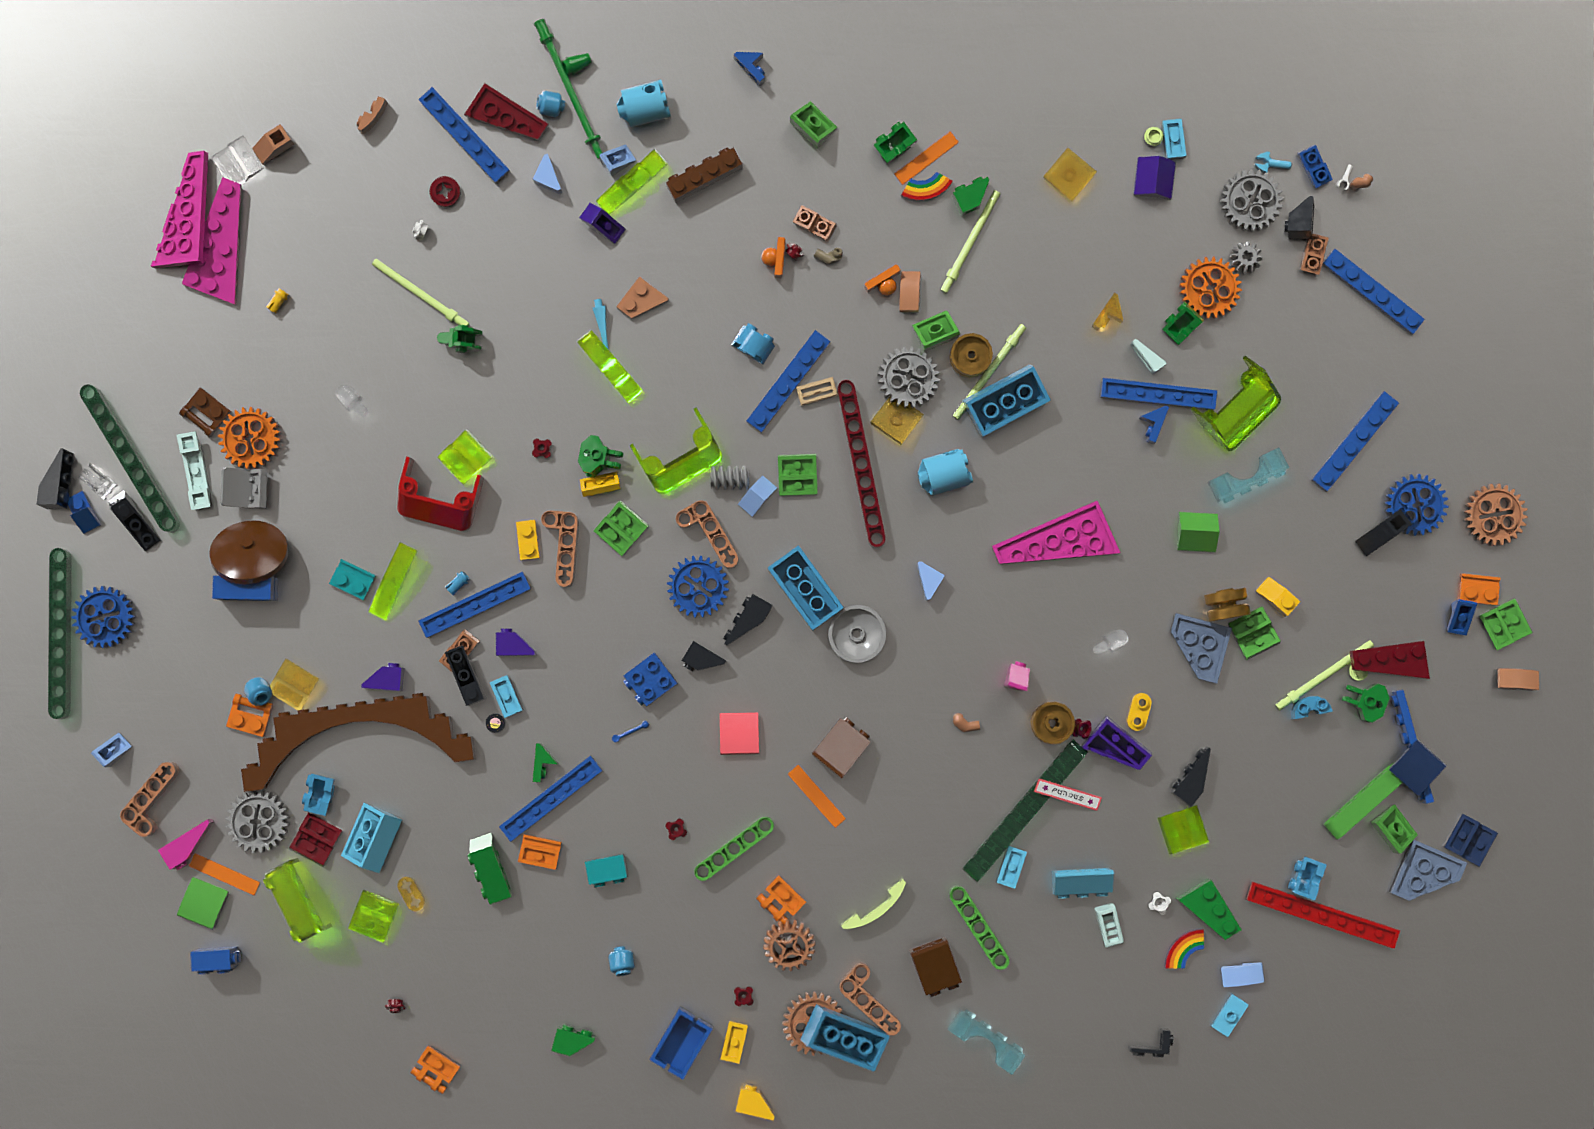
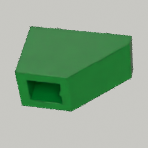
M981 176L972 181L973 184L968 186L963 184L955 188L952 197L961 216L979 209L989 183L988 177L983 179Z
M563 1024L562 1027L559 1026L557 1028L551 1051L571 1056L593 1043L596 1036L592 1035L593 1032L581 1029V1032L573 1030L574 1027Z

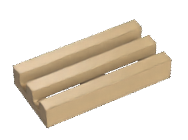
M833 377L796 387L801 406L838 396ZM826 383H831V386L806 392L803 394L801 392V390L823 385ZM833 390V393H829L805 401L803 399L804 397Z

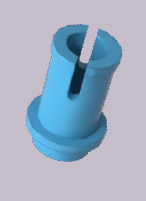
M463 571L458 572L457 576L445 588L452 595H455L464 584H468L470 578Z

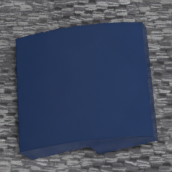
M1417 739L1404 751V754L1389 770L1419 796L1447 765Z
M1462 814L1444 848L1480 867L1498 833Z

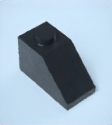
M1313 196L1306 198L1289 213V219L1285 221V232H1288L1289 239H1313L1315 207Z
M695 641L692 642L681 660L685 662L683 666L692 672L694 669L700 671L724 665L727 662Z

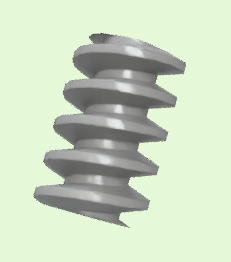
M712 466L710 475L711 488L714 484L716 490H719L720 484H722L723 489L726 490L729 484L731 490H734L737 484L739 490H741L743 484H745L746 489H749V471H747L745 466H742L741 471H739L738 466H735L733 471L730 466H727L726 471L723 470L722 466L719 467L718 471H716L715 466Z

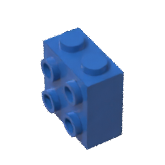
M656 653L651 654L623 675L625 677L623 681L629 690L634 689L637 693L635 696L636 700L641 706L645 704L646 707L678 684Z
M237 947L201 948L191 951V971H197L198 975L209 974L213 970H217V973H229L241 962V953Z

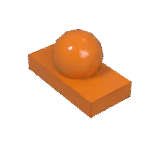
M778 237L777 250L775 248H767L761 255V260L765 265H775V278H781L783 275L786 243L784 237Z
M894 265L869 280L864 286L866 291L870 292L878 287L881 294L885 296L892 295L897 289V284L892 278L900 274L901 269L898 265Z

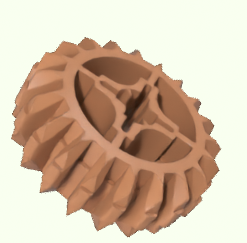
M787 919L785 925L779 921L778 927L772 925V931H767L768 937H764L766 944L763 945V949L767 950L765 956L770 957L769 963L775 962L776 968L782 965L783 971H785L786 967H789V970L792 972L793 966L799 970L801 968L800 964L806 966V960H812L811 954L815 953L813 947L816 943L812 940L814 935L809 934L810 929L805 928L803 930L804 923L797 926V920H794L793 924H789L790 921ZM784 933H792L789 936L782 935ZM799 936L805 943L804 950L797 943ZM774 941L782 948L780 955L774 948ZM793 941V947L790 946V948L787 947L786 949V944ZM789 955L797 956L794 958H787Z

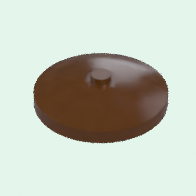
M243 521L222 530L213 540L209 555L214 571L221 578L236 584H254L271 578L282 569L288 557V545L284 534L274 525L263 521Z

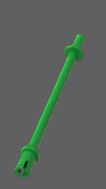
M545 19L537 20L534 26L540 36L539 40L541 44L546 45L588 137L585 144H591L597 159H600L599 155L603 152L598 140L601 139V136L595 135L553 44V39L555 38L553 33H550Z

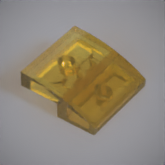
M285 659L274 677L270 688L272 695L296 710H302L319 678L292 661Z

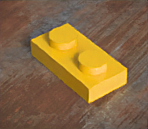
M617 471L580 479L583 497L621 489Z
M536 520L516 522L520 560L540 558Z
M729 1021L721 1060L740 1063L748 1028L747 1024Z

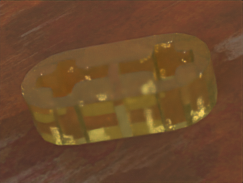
M408 876L401 878L397 887L407 907L412 911L421 910L425 905V899L415 880ZM404 880L406 882H411L412 885H410L409 888L412 893H409L407 888H402V886L404 885ZM412 894L414 895L415 899L421 900V902H419L418 908L416 905H411V903L413 902V899L411 897Z

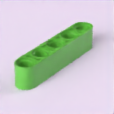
M1394 763L1385 768L1324 823V826L1336 840L1345 835L1403 783L1389 770Z
M769 817L760 818L699 863L694 870L696 878L701 881L709 879L770 834L774 828L773 820ZM761 821H769L771 828L768 831H763L760 828ZM753 832L755 840L747 842L744 838L745 833ZM732 843H736L740 847V851L736 854L729 851V845ZM722 855L724 863L716 865L713 861L714 856ZM701 866H705L709 870L708 875L705 877L698 874V868Z
M961 886L952 887L949 891L951 901L992 965L999 970L1007 968L1009 965L1008 955L966 890ZM955 890H962V899L955 900L953 892ZM965 907H973L974 912L971 916L964 915L963 910ZM978 922L984 924V930L980 933L974 931V925ZM987 939L994 940L995 945L993 948H985L984 943ZM1003 955L1005 957L1003 965L995 963L997 956Z

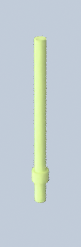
M993 191L952 269H949L946 275L947 279L941 288L942 292L948 293L952 283L957 280L959 270L1001 194L998 191Z
M378 259L373 261V266L444 314L446 319L451 322L454 321L458 325H469V322L460 317L458 312L452 308H447Z
M1020 324L1013 335L1007 338V343L967 397L981 391L1012 347H1016L1019 343L1018 339L1027 329L1024 325ZM963 402L953 414L958 420L967 410Z
M1369 640L1356 650L1373 648L1374 644ZM1350 654L1296 691L1292 690L1288 693L1286 698L1275 704L1277 709L1280 711L1289 704H1294L1300 700L1299 697L1351 663Z

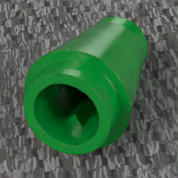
M586 53L566 57L562 64L567 75H574L589 64H592L589 54Z

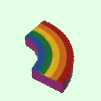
M938 172L927 180L917 181L910 179L901 196L914 201L936 198L943 194L953 181Z
M1204 929L1192 930L1180 936L1167 953L1165 968H1185L1189 956L1197 950L1204 949Z

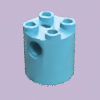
M657 80L621 90L622 95L616 105L620 118L629 122L630 127L671 117L669 107L664 106L667 104L665 92L661 93V91H664L662 81Z
M955 449L921 459L917 472L921 487L934 496L973 483L971 472H968L966 467L968 465L966 454L963 453L962 449Z

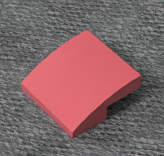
M758 712L720 713L721 755L759 754Z

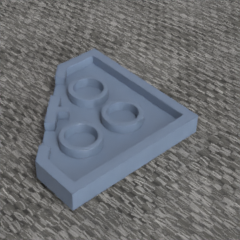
M1175 613L1171 633L1197 678L1217 684L1232 628Z
M1413 840L1390 893L1410 901L1451 883L1458 882L1463 875L1467 862Z

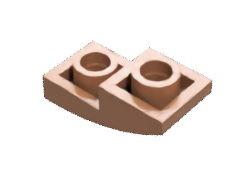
M378 96L377 100H374L371 105L370 111L372 114L364 111L363 116L358 118L357 127L360 133H367L378 122L388 104L385 98Z
M802 205L793 220L794 224L827 242L837 227L836 223Z
M1313 234V239L1307 240L1300 270L1320 274L1325 257L1324 253L1329 240L1328 237Z
M901 271L900 312H919L921 273L918 271Z
M465 629L447 651L463 645L469 656L480 641ZM444 653L439 662L452 672Z
M1500 668L1498 669V688L1539 690V671Z

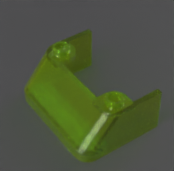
M1244 356L1243 360L1249 369L1242 374L1240 380L1243 388L1218 413L1212 409L1202 413L1194 406L1191 408L1201 426L1228 451L1236 449L1281 403V396L1266 370L1247 356Z
M697 407L693 410L702 425L693 433V441L697 447L663 466L660 459L655 456H649L642 460L633 444L630 445L648 479L659 494L671 492L722 461V452Z
M295 858L265 873L263 882L267 889H271L291 929L289 933L293 941L301 943L333 926L331 923L324 926L293 865L299 862V859Z

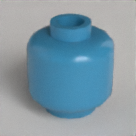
M543 91L541 95L538 94L536 109L539 110L541 115L557 117L560 111H564L565 100H562L560 93Z
M256 677L250 679L244 687L245 695L252 705H264L272 697V690L264 678Z
M624 946L614 948V952L608 956L610 971L615 973L616 976L629 975L635 968L633 952L626 950Z

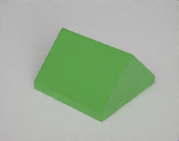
M811 101L790 116V123L816 148L837 129V126Z
M947 310L912 325L923 352L950 342L960 336V332Z
M1179 512L1177 550L1216 552L1220 533L1218 514Z
M1395 804L1371 821V824L1390 849L1397 854L1402 853L1418 835Z

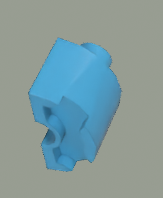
M748 323L747 326L741 328L731 345L763 365L775 347L772 343L774 339L765 333L762 336L756 332L758 329Z
M1308 696L1301 698L1294 705L1291 711V719L1308 717L1311 710L1315 714L1333 712L1326 699L1318 696Z
M316 774L308 775L306 786L309 787V791L303 795V811L326 816L329 802H332L335 785L333 783L335 779Z
M1304 857L1302 861L1297 860L1294 866L1296 874L1294 878H1291L1288 889L1292 890L1293 893L1315 901L1326 864L1308 857Z

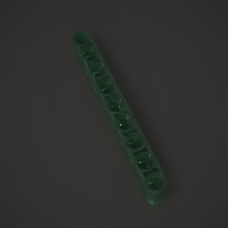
M84 385L80 389L81 399L158 526L165 532H176L180 527L179 519L102 392L93 385ZM93 389L94 396L88 399L87 392ZM103 405L104 412L98 415L97 408ZM112 421L114 428L108 431L106 428L107 424ZM119 438H123L124 443L121 447H117L116 442ZM129 454H133L134 459L128 464L126 457ZM142 470L144 473L143 478L137 480L136 473ZM152 486L153 494L147 496L146 489ZM161 502L163 510L157 512L155 509L156 505ZM168 519H172L173 526L167 529L165 523Z
M54 548L49 555L48 713L53 719H65L70 714L72 557L68 550L62 548ZM63 552L64 559L58 562L57 555ZM62 571L64 578L58 581L57 574ZM62 590L64 596L61 600H58L57 592ZM61 609L64 615L59 620L56 614ZM61 628L63 636L59 639L56 636V632ZM58 648L63 650V655L60 658L56 655ZM58 667H61L63 669V674L61 677H58L56 675V670ZM59 686L63 689V694L60 697L56 694V689ZM59 705L63 708V713L60 716L56 714V708Z
M1073 739L1041 775L1040 779L1061 785L1086 756L1088 751L1083 749ZM1038 780L963 867L962 870L976 882L984 876L1050 798L1049 796L1034 792Z

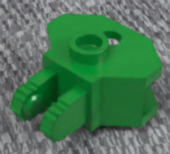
M457 325V327L450 328L449 332L439 333L437 340L441 344L456 349L457 353L480 351L482 346L475 345V336H481L483 331L469 328L467 325Z
M590 435L581 443L578 463L586 476L595 477L603 469H621L620 463L611 462L609 458L610 456L622 458L624 453L610 450L604 446L599 436Z
M1374 684L1367 689H1359L1347 685L1346 689L1357 693L1358 697L1354 700L1348 696H1343L1342 701L1354 705L1358 709L1361 720L1373 723L1383 717L1390 699L1386 686Z

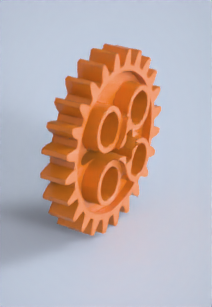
M1213 256L1209 262L1208 258L1205 257L1203 263L1197 259V266L1191 263L1189 265L1191 270L1185 269L1184 271L1188 276L1181 277L1185 281V283L1179 284V287L1184 288L1179 294L1185 295L1181 301H1188V305L1192 306L1194 311H1199L1200 316L1205 313L1206 319L1210 317V314L1216 319L1218 313L1223 317L1225 315L1224 310L1230 312V306L1235 307L1237 305L1234 300L1240 299V296L1236 294L1242 291V289L1237 288L1242 283L1241 281H1236L1239 274L1233 275L1232 272L1235 270V267L1229 269V262L1223 265L1222 258L1215 262V257ZM1211 271L1219 273L1220 277L1218 280L1211 277ZM1200 279L1202 287H1196L1193 284V280ZM1208 285H1210V286H1214V289H1213V290H1207L1206 287H1207ZM1220 288L1227 290V297L1220 296ZM1202 296L1209 297V305H1205L1202 303Z
M242 407V413L234 410L235 416L233 417L228 414L229 422L223 420L226 426L219 427L220 430L224 431L223 434L218 435V437L223 439V441L218 443V445L224 446L221 452H227L225 458H232L231 464L234 465L238 461V467L240 468L244 464L246 469H249L251 464L253 468L257 469V463L265 466L264 460L266 459L271 462L270 454L276 456L273 450L280 449L279 446L275 445L276 442L281 441V439L276 437V435L281 433V431L275 430L278 424H272L274 418L272 416L267 418L268 413L266 411L261 415V409L259 408L256 412H254L253 407H250L248 412ZM246 421H248V431L245 426ZM256 422H260L261 429L255 432L253 425ZM237 426L242 427L240 435H235L234 433ZM249 434L253 436V438L250 439L252 448L254 450L253 455L251 454L250 442L246 440V438L249 437ZM259 441L265 442V447L262 450L257 449ZM244 444L246 451L243 454H239L238 447Z

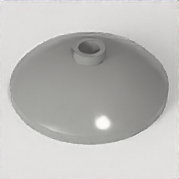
M852 605L843 608L833 617L829 626L828 637L832 649L839 657L849 662L861 663L874 658L882 650L886 640V628L882 618L876 611L867 606ZM857 630L861 633L859 638L853 636L854 631Z

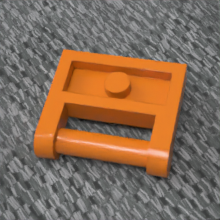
M236 693L226 727L264 737L273 704L267 702L264 705L255 706L247 698ZM241 704L262 710L264 714L259 716L239 710V706Z

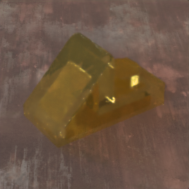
M1115 292L1091 326L1097 331L1100 327L1105 328L1110 320L1108 315L1119 323L1123 322L1118 294Z

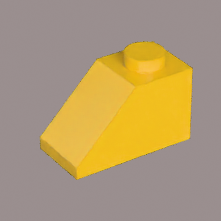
M1267 577L1256 590L1283 617L1288 616L1300 603L1292 593L1270 577Z
M746 1084L745 1087L741 1086L736 1112L774 1120V1112L761 1091L756 1090L757 1087Z

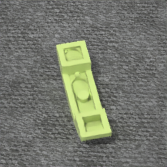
M904 879L888 889L892 897L862 919L856 913L841 924L842 928L860 927L882 916L901 895L906 884Z

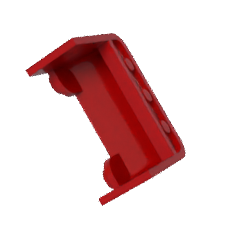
M406 456L398 487V512L404 517L459 531L469 530L475 516L484 477L477 475L473 492L462 491L458 493L454 504L417 495L418 483L410 477L414 460Z

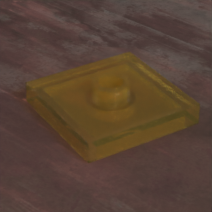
M1067 148L1043 178L1069 200L1073 201L1097 171L1071 149Z
M889 396L870 424L902 445L924 414L916 408L912 409L910 404L907 405L906 409L904 408V403L897 407V401L894 400L890 403L891 397Z

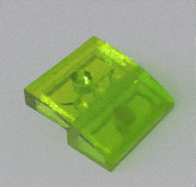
M468 429L464 430L438 456V459L463 485L493 458L492 454Z
M1197 805L1158 817L1169 854L1209 842Z
M363 890L348 929L384 943L399 904Z

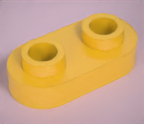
M1138 693L1132 698L1127 717V725L1131 730L1140 731L1147 724L1152 702L1151 698L1145 693ZM1140 699L1145 700L1144 706L1139 705ZM1135 718L1140 719L1139 725L1134 724Z

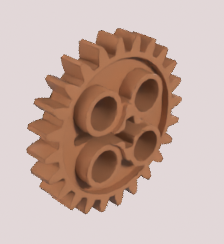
M1500 483L1496 484L1495 488L1493 484H1489L1488 489L1482 486L1481 492L1475 490L1476 497H1469L1472 503L1465 504L1470 509L1464 511L1465 514L1469 515L1468 518L1464 519V521H1470L1467 528L1474 529L1471 535L1478 534L1476 540L1484 538V544L1491 541V546L1496 545L1497 541L1499 545H1503L1504 540L1506 543H1510V537L1517 539L1516 532H1523L1520 526H1526L1522 519L1528 518V516L1523 515V512L1528 509L1521 506L1525 501L1519 502L1518 500L1521 494L1513 495L1515 489L1508 491V485L1501 489ZM1501 499L1507 501L1505 509L1500 506ZM1482 502L1488 504L1487 512L1481 509ZM1509 510L1512 511V514L1501 515L1498 517L1494 516L1484 519L1479 518L1480 515L1491 514L1494 512L1498 513ZM1505 517L1511 521L1509 528L1503 524ZM1485 521L1491 522L1492 528L1490 531L1485 529Z
M813 991L812 997L806 992L804 999L800 995L798 996L799 1002L792 1000L793 1008L786 1007L790 1013L783 1014L788 1020L782 1022L784 1026H788L783 1029V1032L789 1033L786 1039L787 1041L792 1040L790 1045L792 1047L797 1045L796 1049L798 1052L804 1048L805 1055L811 1050L813 1056L816 1050L806 1046L800 1040L811 1014H806V1009L810 1006L815 1007L817 1004L838 1013L842 1010L841 1007H836V1000L830 1003V996L824 999V994L821 992L819 997H817L815 991ZM799 1023L805 1024V1028L802 1031L796 1030V1026Z

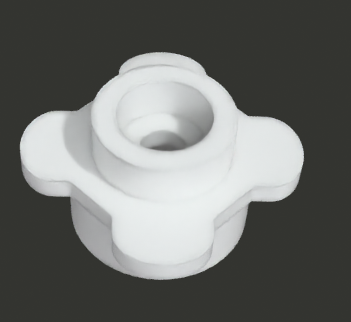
M424 220L415 223L412 231L415 233L414 238L424 237L428 227Z
M1155 892L1152 902L1148 905L1149 909L1157 910L1163 915L1167 912L1166 909L1168 904L1171 903V899L1168 896H1162L1159 892Z

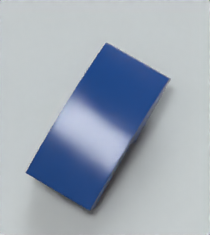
M1316 145L1297 153L1315 188L1333 180L1327 164L1323 162Z

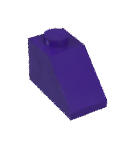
M592 203L588 204L579 217L590 228L614 244L626 229L602 208Z
M501 629V632H496V656L536 655V651L518 633L512 632V629Z
M388 663V667L382 666L361 684V688L402 691L404 668H399L397 663Z

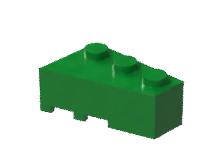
M492 833L470 840V854H467L470 865L475 866V878L477 882L482 884V896L484 900L488 899L489 904L512 897L508 878L498 857L500 856L499 852L493 844Z
M1211 879L1203 881L1175 898L1224 940L1242 930Z

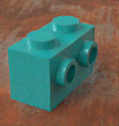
M624 854L585 862L589 885L594 884V888L605 886V882L612 880L613 884L625 882L624 878L628 877Z

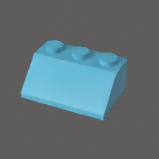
M363 803L341 856L363 869L380 873L402 819L372 805Z
M1098 868L1052 871L1053 894L1058 895V898H1069V894H1077L1079 898L1089 897V893H1096L1098 897L1108 896L1109 892H1113L1114 870Z

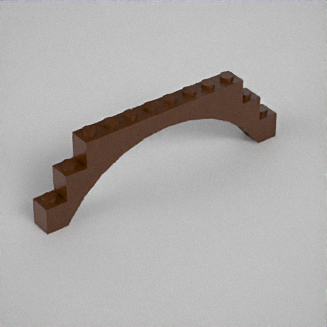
M417 693L412 694V698L405 699L403 695L393 697V701L387 702L385 698L375 699L373 704L360 701L355 702V706L348 707L347 704L336 705V709L328 710V706L318 707L316 712H309V709L297 710L298 714L290 715V712L278 713L279 717H273L276 741H274V737L263 738L262 743H257L260 766H258V763L246 764V768L241 769L244 792L267 789L279 767L298 747L313 736L326 730L353 722H383L396 724L415 731L435 743L454 762L474 760L476 755L473 736L468 737V733L458 734L456 739H454L451 716L441 713L434 714V718H432L429 696Z

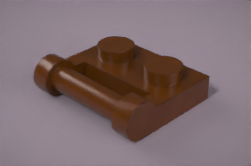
M200 387L189 402L180 410L179 414L183 418H188L202 429L206 436L211 437L223 423V420L230 414L231 410ZM193 407L211 419L213 423L209 426L192 413Z

